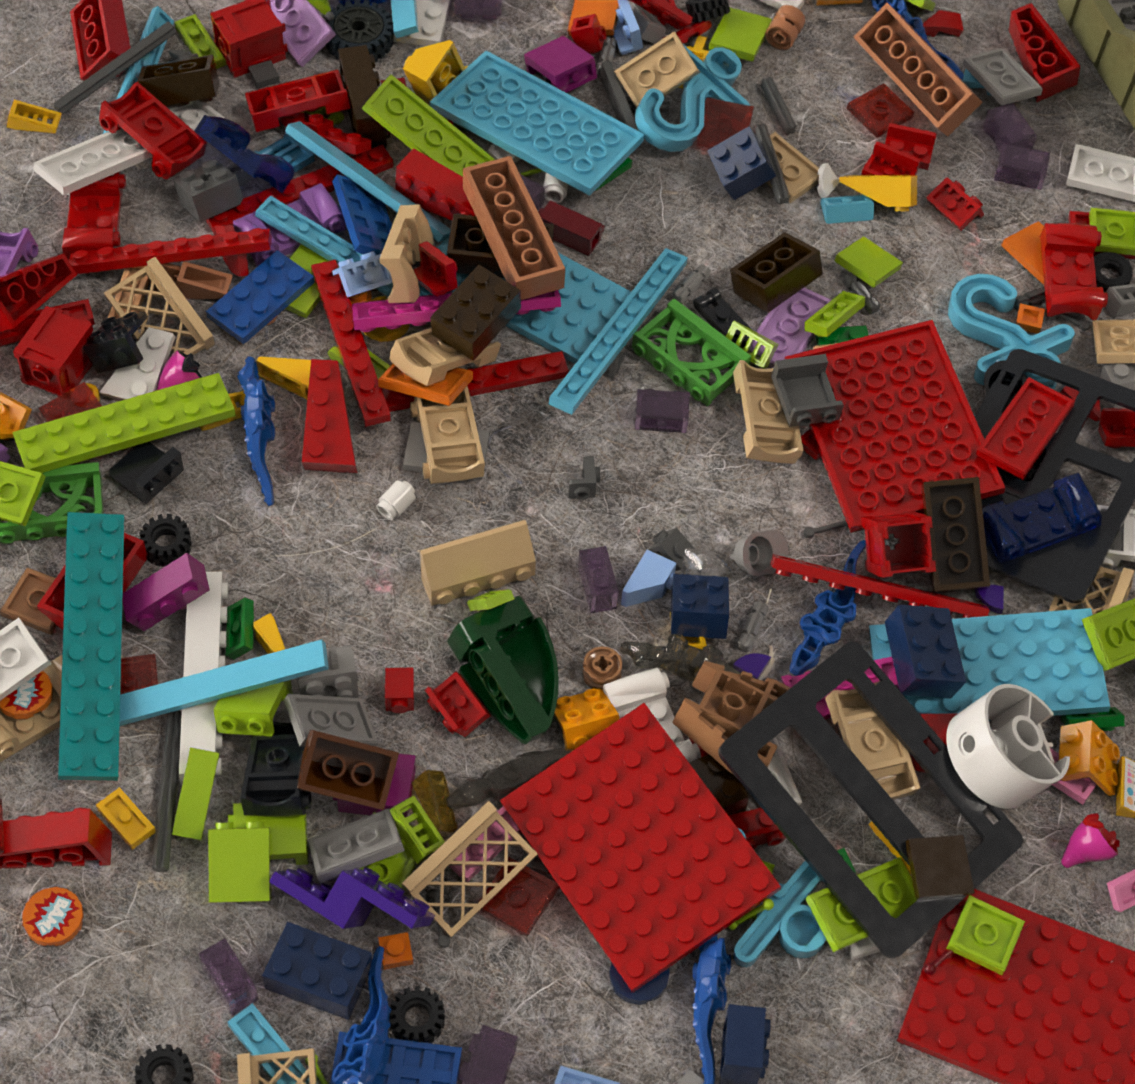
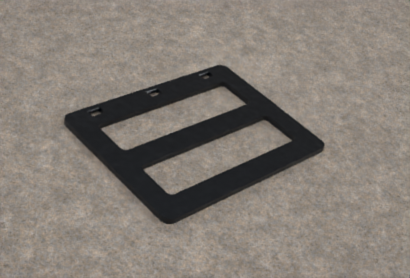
M848 642L720 745L718 753L721 760L882 954L887 958L894 959L902 955L966 896L919 899L897 918L891 917L758 757L757 753L763 746L787 727H793L909 865L905 841L912 838H924V836L816 709V703L842 682L848 681L981 837V843L967 855L974 889L1022 846L1023 837L999 807L986 803L965 785L952 764L948 748L865 649L857 642ZM868 668L880 680L878 684L874 685L864 673ZM927 737L939 750L936 754H933L923 741ZM987 807L999 820L994 825L982 812Z

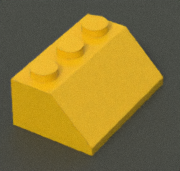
M451 40L416 49L412 56L406 59L403 67L414 92L428 105L436 95L466 69L454 42Z

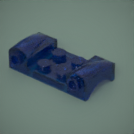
M204 115L194 130L199 136L252 177H260L281 193L284 192L295 174L293 166L285 159L275 155H260L249 148L247 149L251 136L247 130L236 122L222 117Z
M1079 472L1054 481L1052 488L1005 505L1003 501L982 508L984 530L991 541L999 564L1100 527L1102 515Z

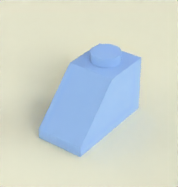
M646 550L622 590L621 605L628 607L662 598L667 589L672 590L676 562Z

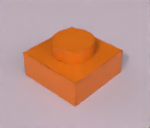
M1020 303L1015 324L1027 332L1038 334L1042 328L1045 309Z
M408 932L378 937L379 946L384 948V959L382 961L384 970L413 964Z

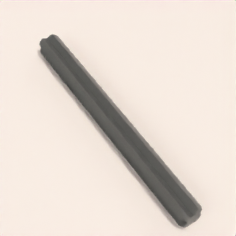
M170 22L163 24L55 101V108L62 114L66 113L175 35L176 30Z
M180 711L167 713L152 862L153 870L156 872H167L170 864L180 757L182 716Z

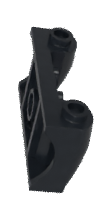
M273 721V736H252L240 796L244 815L263 817L305 815L306 809H311L312 806L311 792L297 788L305 747L299 746L291 722L281 723Z

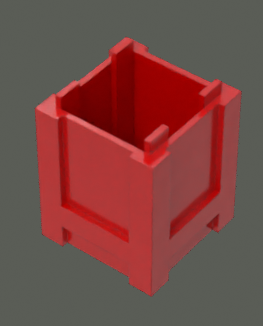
M246 0L210 13L214 43L226 59V65L234 78L249 73V66L271 60L272 64L286 60L285 52H288L287 43L284 44L283 32L286 31L285 23L281 24L271 10L270 0Z
M46 306L13 350V354L18 360L22 383L29 386L33 385L67 401L72 395L73 390L79 385L92 366L83 346L90 340L89 336L92 334L93 326L89 320L84 318L78 320L63 314L64 311L61 309Z
M911 511L903 512V514L861 517L866 539V571L882 578L892 577L894 573L912 571L936 572L935 560H932L930 528H933L931 516ZM890 534H893L894 538L898 540L892 549H890L889 545H885V540L889 539Z

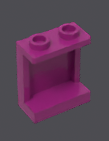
M564 36L524 54L528 73L532 75L538 72L551 81L552 86L566 93L597 78L595 58Z

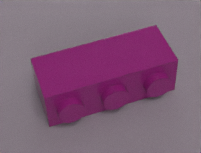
M186 553L124 592L122 603L126 621L144 632L210 591L204 564Z

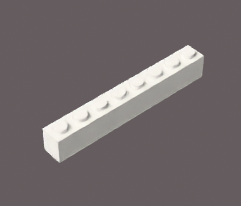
M206 572L210 591L187 604L183 677L226 666V657L221 656V648H226L227 633L222 631V623H227L228 612L227 607H223V599H228V582H223L222 572ZM218 700L182 709L179 759L181 786L190 747L217 752V749H223V733L217 731L213 711ZM222 758L218 759L213 786H216V775H222Z

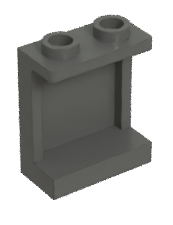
M826 354L778 360L775 362L771 378L789 427H804L814 423H831L839 420L844 404L841 400L836 401L825 371L828 365Z

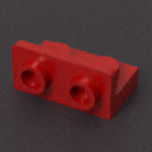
M890 123L885 144L919 158V168L928 170L937 134Z
M946 177L926 199L927 202L962 231L976 216L980 219L984 216L981 208L983 204L974 195L969 197L965 193L966 189L957 180L952 182Z
M762 808L729 815L737 828L745 833L746 840L753 849H756L758 845L766 843L768 846H775L786 839Z

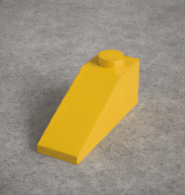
M845 175L839 177V182L886 207H894V211H909V207L917 205V175Z
M260 356L257 358V369L260 377L306 400L308 399L311 360Z

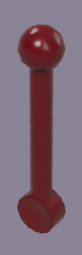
M948 949L933 963L926 964L924 966L925 973L928 975L934 974L936 967L954 952Z

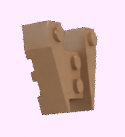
M704 661L692 684L693 687L705 693L700 705L685 697L672 723L732 773L719 756L718 750L720 745L791 687L771 678H766L765 681L752 678V673L742 671L741 674L725 671L723 665ZM768 742L757 753L766 767L769 766L777 749V745Z

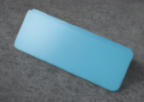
M865 195L820 199L822 212L827 224L867 221L874 218V202Z

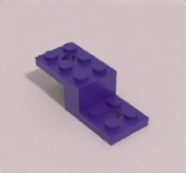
M366 867L363 870L358 868L342 870L333 887L325 883L319 885L312 880L314 876L301 868L297 870L275 871L269 881L343 929L363 926L374 905L411 929L430 926L436 916L428 911L430 907L426 903L416 898L413 901L403 895L405 891L393 883L386 885L378 880L380 877L378 873Z

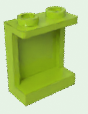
M291 680L219 699L213 710L217 731L225 734L273 736V717L281 701H284L288 694H293Z
M233 803V814L228 815V822H234V828H246V822L263 821L264 827H271L270 860L295 858L296 865H308L306 813L305 815L291 817L244 815L241 803Z
M263 821L246 822V828H234V822L216 823V828L208 830L209 903L270 901L272 899V887H270L269 882L271 827H264Z

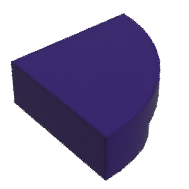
M990 585L987 589L975 590L978 600H981L989 607L990 611L1002 614L1004 586Z
M759 653L747 654L740 657L733 664L732 669L740 674L742 671L752 673V678L759 679L770 663L771 657Z

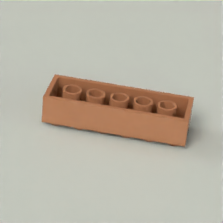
M888 3L854 36L855 40L925 116L947 137L983 103L913 27Z
M507 156L463 168V190L506 282L521 290V300L563 289L565 285V266L512 157Z

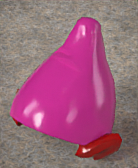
M1098 813L1087 815L1073 832L1061 860L1065 868H1070L1084 862L1106 861L1119 854L1117 848L1120 847V841L1116 839V832H1109L1104 828V824L1098 820Z

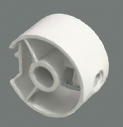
M1002 684L996 686L956 714L951 719L947 728V748L952 764L965 785L986 803L1003 809H1012L1022 805L1062 779L1068 770L1070 757L1065 756L1056 763L1054 762L1050 751L1053 743L1047 742L1041 723L1054 715L1052 710L1031 691L1013 684Z

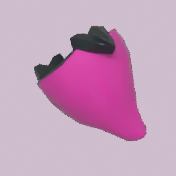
M176 350L162 370L157 390L202 378L198 372L200 365L194 361L192 353L186 355Z

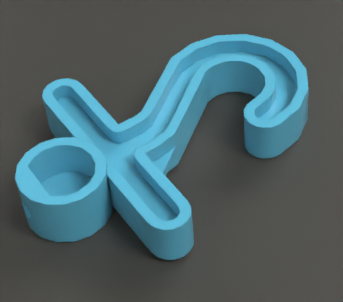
M684 45L700 73L684 83L681 95L680 124H670L662 118L659 109L664 101V95L661 91L652 88L646 92L636 109L635 122L638 131L644 134V139L658 149L669 152L683 151L692 146L704 127L705 100L720 114L724 113L730 116L731 120L734 118L740 122L743 121L750 110V105L745 98L732 88L741 72L742 64L738 56L731 50L723 47L714 48L708 52L704 61H702Z
M975 274L959 281L951 292L948 304V317L952 325L961 334L1000 349L978 360L974 372L975 381L984 385L987 369L995 362L1006 361L1009 354L1015 349H1023L1061 363L1057 355L1068 351L1074 337V329L1071 326L1059 324L1032 336L1027 334L1019 325L979 311L973 306L977 302H986L1003 313L1010 312L1013 309L1017 297L1016 288L1008 281L989 274ZM1030 372L1025 373L1026 380L1030 377L1053 390L1057 386V382Z
M739 829V831L746 839L745 833L741 829ZM806 861L802 863L786 884H780V891L768 898L774 902L772 910H764L756 914L757 919L736 943L733 958L737 965L741 967L752 966L777 935L783 949L795 958H809L821 951L826 938L809 905L803 904L806 901L805 898L813 893L822 880Z

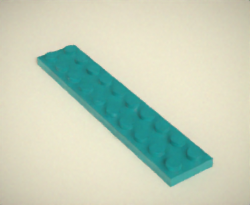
M67 513L58 780L118 781L124 515Z

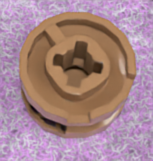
M600 646L590 650L584 657L582 676L584 682L590 688L603 689L604 684L613 682L618 677L621 679L622 659L615 650Z

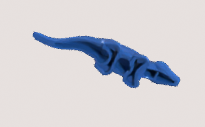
M871 0L877 12L886 3L891 5L963 80L964 74L949 56L939 52L930 44L922 19L912 17L907 12L904 0Z
M248 356L245 359V366L237 373V378L245 394L244 405L241 406V416L245 421L247 455L251 460L252 469L256 472L257 479L262 486L261 492L265 497L264 502L271 506L274 504V492L265 462V451L267 442L273 441L276 434L271 420V412L275 411L274 395L268 394L264 380H259L256 360Z
M866 540L860 541L852 550L843 571L856 574V564L859 556L866 548ZM845 586V590L836 589L835 592L825 590L815 597L817 608L813 614L808 613L804 615L799 622L806 637L792 654L790 673L795 676L802 675L807 670L816 667L820 659L821 650L825 646L837 643L840 640L844 624L856 619V604L854 603L856 588Z
M718 934L699 947L701 951L699 961L693 965V980L696 981V987L694 988L695 1002L693 1003V1027L695 1028V1041L699 1046L700 1059L703 1065L702 1074H704L705 1080L703 1084H715V1058L711 1031L717 1011H723L726 1006L727 989L725 979L726 975L730 973L732 964L731 954H726L725 938H719L718 940Z
M381 946L374 952L369 969V1009L360 1025H352L344 1037L343 1042L348 1050L345 1060L340 1062L333 1072L332 1081L335 1084H374V1078L383 1067L386 1042L389 1040L387 1035L390 1028L389 1014L391 1008L388 1006V995L385 993L384 983L381 978L382 961L384 959V948Z

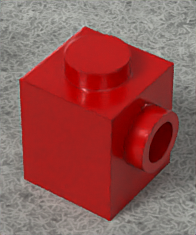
M596 14L573 20L570 33L575 44L589 54L602 50L604 40H606V30L604 26L600 25Z

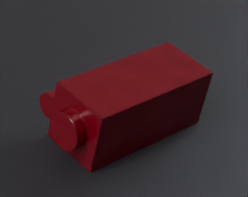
M551 200L545 208H540L538 211L543 223L554 224V241L587 256H590L601 241L605 225Z

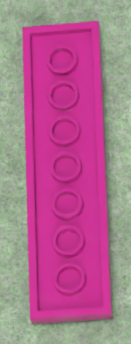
M556 290L521 300V309L516 314H527L530 310L538 309L543 312L555 310L556 307H561L559 291ZM452 293L438 297L434 295L419 296L414 303H388V300L353 303L354 329L370 332L378 327L396 329L404 324L423 326L427 322H431L430 317Z

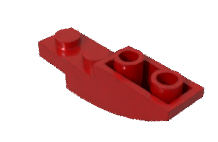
M303 111L291 117H280V121L285 127L290 123L302 122L346 155H357L371 150L370 139L362 138L357 133L347 134L343 133L341 129L333 128V120L325 119L321 114L310 115Z

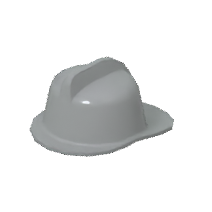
M776 530L760 531L741 538L737 542L734 553L730 555V558L735 560L741 570L749 573L751 576H762L775 573L776 571L770 565L772 555L788 557L789 548L786 539L780 532Z

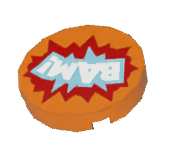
M41 671L0 701L1 711L6 716L14 719H28L34 717V714L39 711L42 713L47 709L53 698V687L49 676L44 671Z
M60 887L46 888L34 894L25 904L22 913L23 927L29 938L39 945H64L74 939L81 930L84 911L78 897L68 889Z

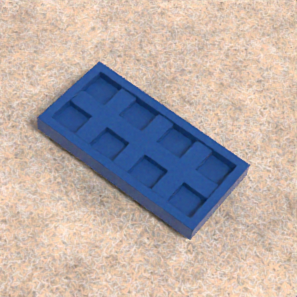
M337 174L332 183L354 251L360 254H367L373 251L375 255L381 254L392 228L385 204L348 177Z
M276 250L206 311L207 318L239 342L245 344L314 284V276Z
M339 1031L330 1084H335L332 1081L333 1072L337 1065L344 1061L348 1048L344 1045L343 1040L347 1032ZM389 1038L386 1042L383 1067L374 1078L373 1083L457 1084L462 1048Z

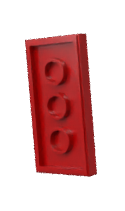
M1028 377L981 443L976 455L1023 480L1074 407L1075 400Z

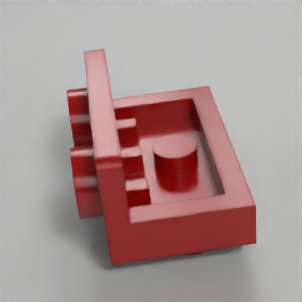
M877 141L871 157L862 169L861 175H917L920 159Z
M428 241L418 244L421 266L413 269L418 283L436 297L445 295L449 291L458 288L456 277L458 269L455 261Z
M1123 408L1102 409L1098 432L1105 446L1111 448L1135 447V411Z
M457 671L436 689L430 686L425 689V692L430 697L427 702L435 712H441L445 718L442 722L452 734L456 732L466 737L491 716L462 675Z

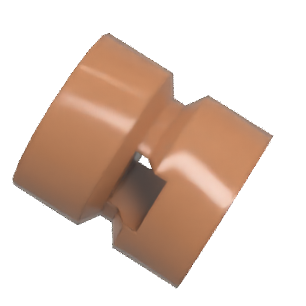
M791 5L780 7L766 30L765 35L768 43L780 50L791 48L805 24L804 14L798 8Z

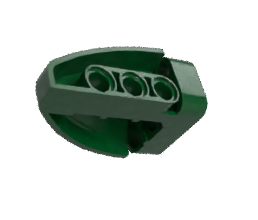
M516 596L514 600L489 610L480 611L463 619L454 628L447 643L460 663L467 662V664L459 668V673L479 700L508 732L521 743L527 744L542 737L551 725L558 698L559 676L554 647L541 617H534L522 596Z

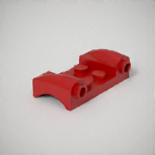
M338 69L245 93L256 132L280 127L279 117H291L299 112L315 111L322 106L325 107L327 114L351 108L347 90L344 89Z
M134 83L119 99L111 102L105 100L101 103L99 114L101 127L111 133H116L122 128L153 155L152 170L156 176L169 179L204 156L207 142L140 83Z
M121 171L70 193L67 228H64L62 243L63 253L68 260L70 253L79 250L92 251L103 247H120L119 222L122 191L126 189V175L121 174Z
M1045 223L1040 234L1047 317L1073 312L1084 314L1091 320H1097L1102 308L1107 306L1108 294L1103 291V287H1097L1093 253L1096 246H1100L1102 234L1097 230L1096 226L1071 223Z

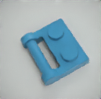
M287 133L283 135L282 139L258 152L256 150L249 154L254 166L259 167L275 184L315 161L314 154Z

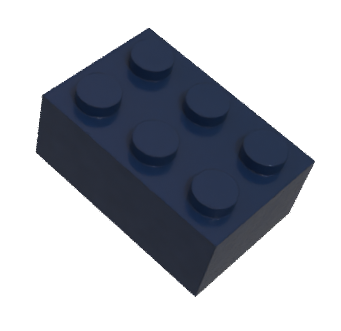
M898 605L885 620V627L899 691L904 696L951 699L966 683V678L949 608Z
M287 922L262 974L264 987L269 991L349 1020L368 979L372 953Z

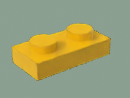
M120 787L96 804L97 810L132 850L155 834L156 829Z

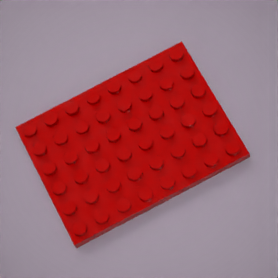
M933 320L785 356V359L826 354L828 359L825 372L836 401L841 400L844 407L839 420L831 423L810 424L809 427L850 533L864 530L861 517L903 514V512L911 511L924 514L921 488L923 482L979 477L981 499L1005 492V485L996 465L976 455L977 449L984 441V437Z
M645 703L500 800L502 806L529 845L536 851L545 868L632 993L763 903L765 899L770 898L781 890L780 884Z
M974 889L975 893L971 896L1025 921L1003 975H1000L956 953H952L936 967L934 974L928 975L924 971V966L928 963H933L948 950L946 949L969 896H966L939 921L897 1042L1000 1084H1135V951Z

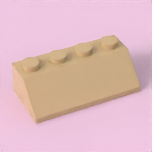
M526 520L420 550L421 580L432 606L447 604L453 599L463 596H474L480 591L490 588L497 589L517 580L524 581L535 575L536 559Z

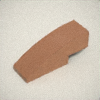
M183 261L182 266L170 263L161 264L184 297L189 299L222 298L228 293L233 278L231 274Z

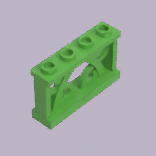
M676 299L671 300L667 304V308L641 330L636 331L632 338V349L639 357L645 358L657 371L666 374L677 386L683 387L695 400L701 401L706 406H709L719 394L734 382L733 371L740 360H744L750 365L751 355ZM668 322L671 323L669 331L661 329ZM653 335H661L666 337L667 340L664 338L654 339V342L660 344V346L658 347L653 342H651L649 338ZM675 342L682 345L699 344L702 347L701 356L703 362L679 361ZM707 353H711L713 355L711 356V360L709 359ZM729 367L730 370L722 376L719 370ZM712 372L716 377V382L709 386L707 384L710 377L709 373ZM700 378H705L707 380V383H705Z
M99 462L67 465L44 472L43 474L46 478L37 500L41 497L42 493L52 492L58 499L66 502L48 517L32 510L26 527L11 522L2 523L0 519V543L9 544L14 541L40 540L56 536L66 537L67 513L86 512L85 507L79 504L80 502L90 504L94 508L93 513L104 514L103 482ZM94 487V498L84 495L86 488ZM61 490H66V493H68V494L62 493V492H60V491H61Z

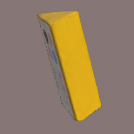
M1121 756L1117 764L1119 783L1116 786V816L1135 818V761Z

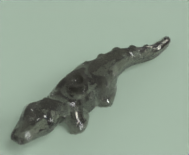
M678 634L669 635L667 646H653L649 643L626 641L620 647V651L623 654H627L633 659L636 667L642 669L661 668L662 670L672 672L682 680L694 681L704 661L723 665L725 671L741 674L723 661L724 654L710 645L703 647L702 650L690 646L688 640Z
M557 748L518 755L515 759L495 769L487 770L481 779L468 778L464 780L447 797L446 804L449 809L473 807L483 803L486 799L493 798L495 807L499 810L503 807L500 802L502 798L574 749Z

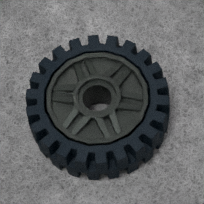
M355 0V4L347 1L345 2V7L339 4L337 5V10L334 8L331 10L335 17L332 21L326 19V22L336 35L326 44V47L332 56H336L337 60H339L338 49L367 45L368 52L374 55L375 62H377V57L382 59L385 57V53L388 54L390 52V47L393 46L394 40L393 20L384 7L381 6L379 8L378 4L374 2L370 6V2L364 0L363 4H360V0Z

